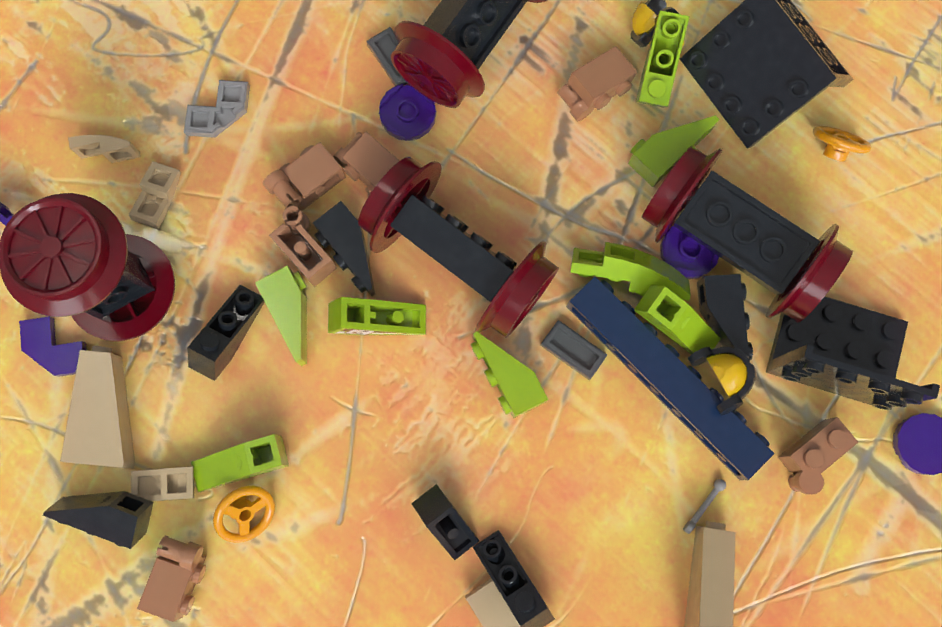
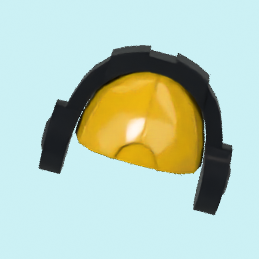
M648 0L646 3L641 1L637 6L632 18L633 31L631 32V39L640 47L650 45L660 10L679 14L673 7H666L667 3L665 0Z
M704 347L688 357L692 367L708 361L730 397L716 407L720 415L728 414L739 408L743 404L742 399L751 391L754 381L757 380L755 367L750 363L748 355L737 347L714 349Z

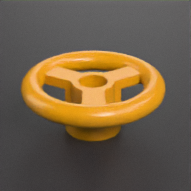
M817 126L813 129L814 136L827 143L823 155L828 158L845 162L850 151L868 153L871 150V144L868 141L852 133L828 126Z
M253 485L243 486L231 491L220 501L215 509L213 525L216 533L222 539L233 543L246 542L257 537L272 521L275 512L273 497L264 488ZM247 495H255L259 498L252 502ZM265 506L262 520L254 528L250 529V521L253 519L254 513ZM224 514L229 515L238 522V533L230 532L225 528L223 524Z

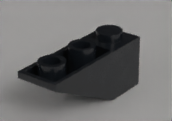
M340 201L313 222L318 231L314 236L324 248L330 246L336 254L333 256V259L343 271L348 268L353 273L354 277L351 281L361 293L367 290L373 297L375 290L363 230L359 226L358 220Z
M741 274L703 276L697 282L700 313L710 328L721 338L719 342L723 347H737L748 355L749 361L752 360L753 347L747 338L750 319L748 313L744 311L743 302L746 299L747 291L745 283H741Z
M239 285L187 347L188 367L215 381L234 357L264 304L262 296Z
M126 491L68 496L60 498L44 511L43 516L53 519L60 524L82 530L89 535L103 538L118 546L131 549L147 533L154 502Z
M499 530L473 546V549L520 627H544L555 620Z

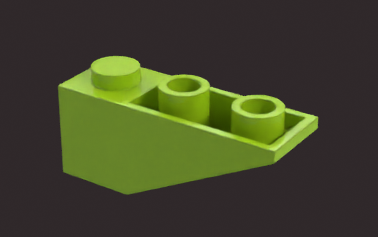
M659 11L642 72L636 102L663 108L668 107L690 16Z
M651 285L634 309L635 312L691 355L704 347L714 349L721 340L689 304L666 286Z
M478 332L473 333L475 342L470 344L478 360L484 359L488 367L484 373L491 387L497 385L502 395L498 398V401L506 415L511 413L513 418H516L548 401L534 371Z
M273 434L192 461L191 465L194 467L197 491L202 492L288 467L289 463L282 436Z

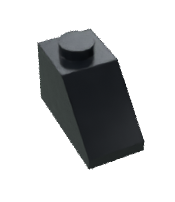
M437 484L411 503L426 527L454 560L479 542L476 535Z

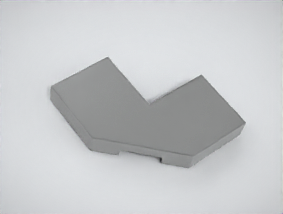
M219 80L216 107L187 105L184 133L187 136L217 137L247 113L250 91L249 83L245 81Z

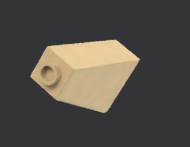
M93 346L92 351L80 350L60 462L134 469L135 458L123 361L121 356L111 353L112 348Z
M706 521V527L696 526L684 627H733L736 532L725 531L726 524Z

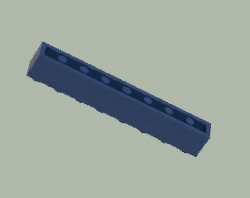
M594 277L568 302L566 307L739 480H749L775 454L768 447L770 445L768 440L758 432L753 433L745 425L747 420L738 411L734 410L728 414L720 415L716 407L724 401L723 396L716 389L708 388L701 381L702 376L695 368L682 363L678 359L680 355L677 350L669 344L664 345L656 337L658 335L657 331L649 323H642L635 316L634 308L626 301L621 302L613 294L614 289L608 282L603 279L599 281Z

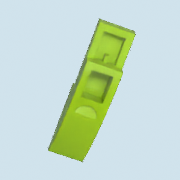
M605 242L603 252L579 248L573 249L570 273H576L582 277H603L615 282L629 281V292L644 296L651 285L666 286L682 300H690L689 280L678 270L653 255L610 242Z

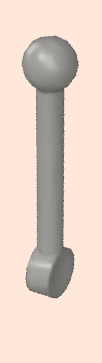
M717 479L714 482V489L693 518L683 528L686 533L690 534L693 531L696 523L719 491H723L726 488L724 480Z

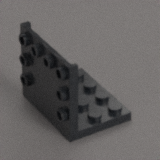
M791 0L743 1L680 58L681 62L747 149L754 146L826 88L845 87L854 80Z
M824 297L814 310L799 323L781 312L766 373L884 410H892V407L895 406L906 407L907 404H922V401L936 399L940 385L934 383L918 386L896 379L908 321L829 297Z

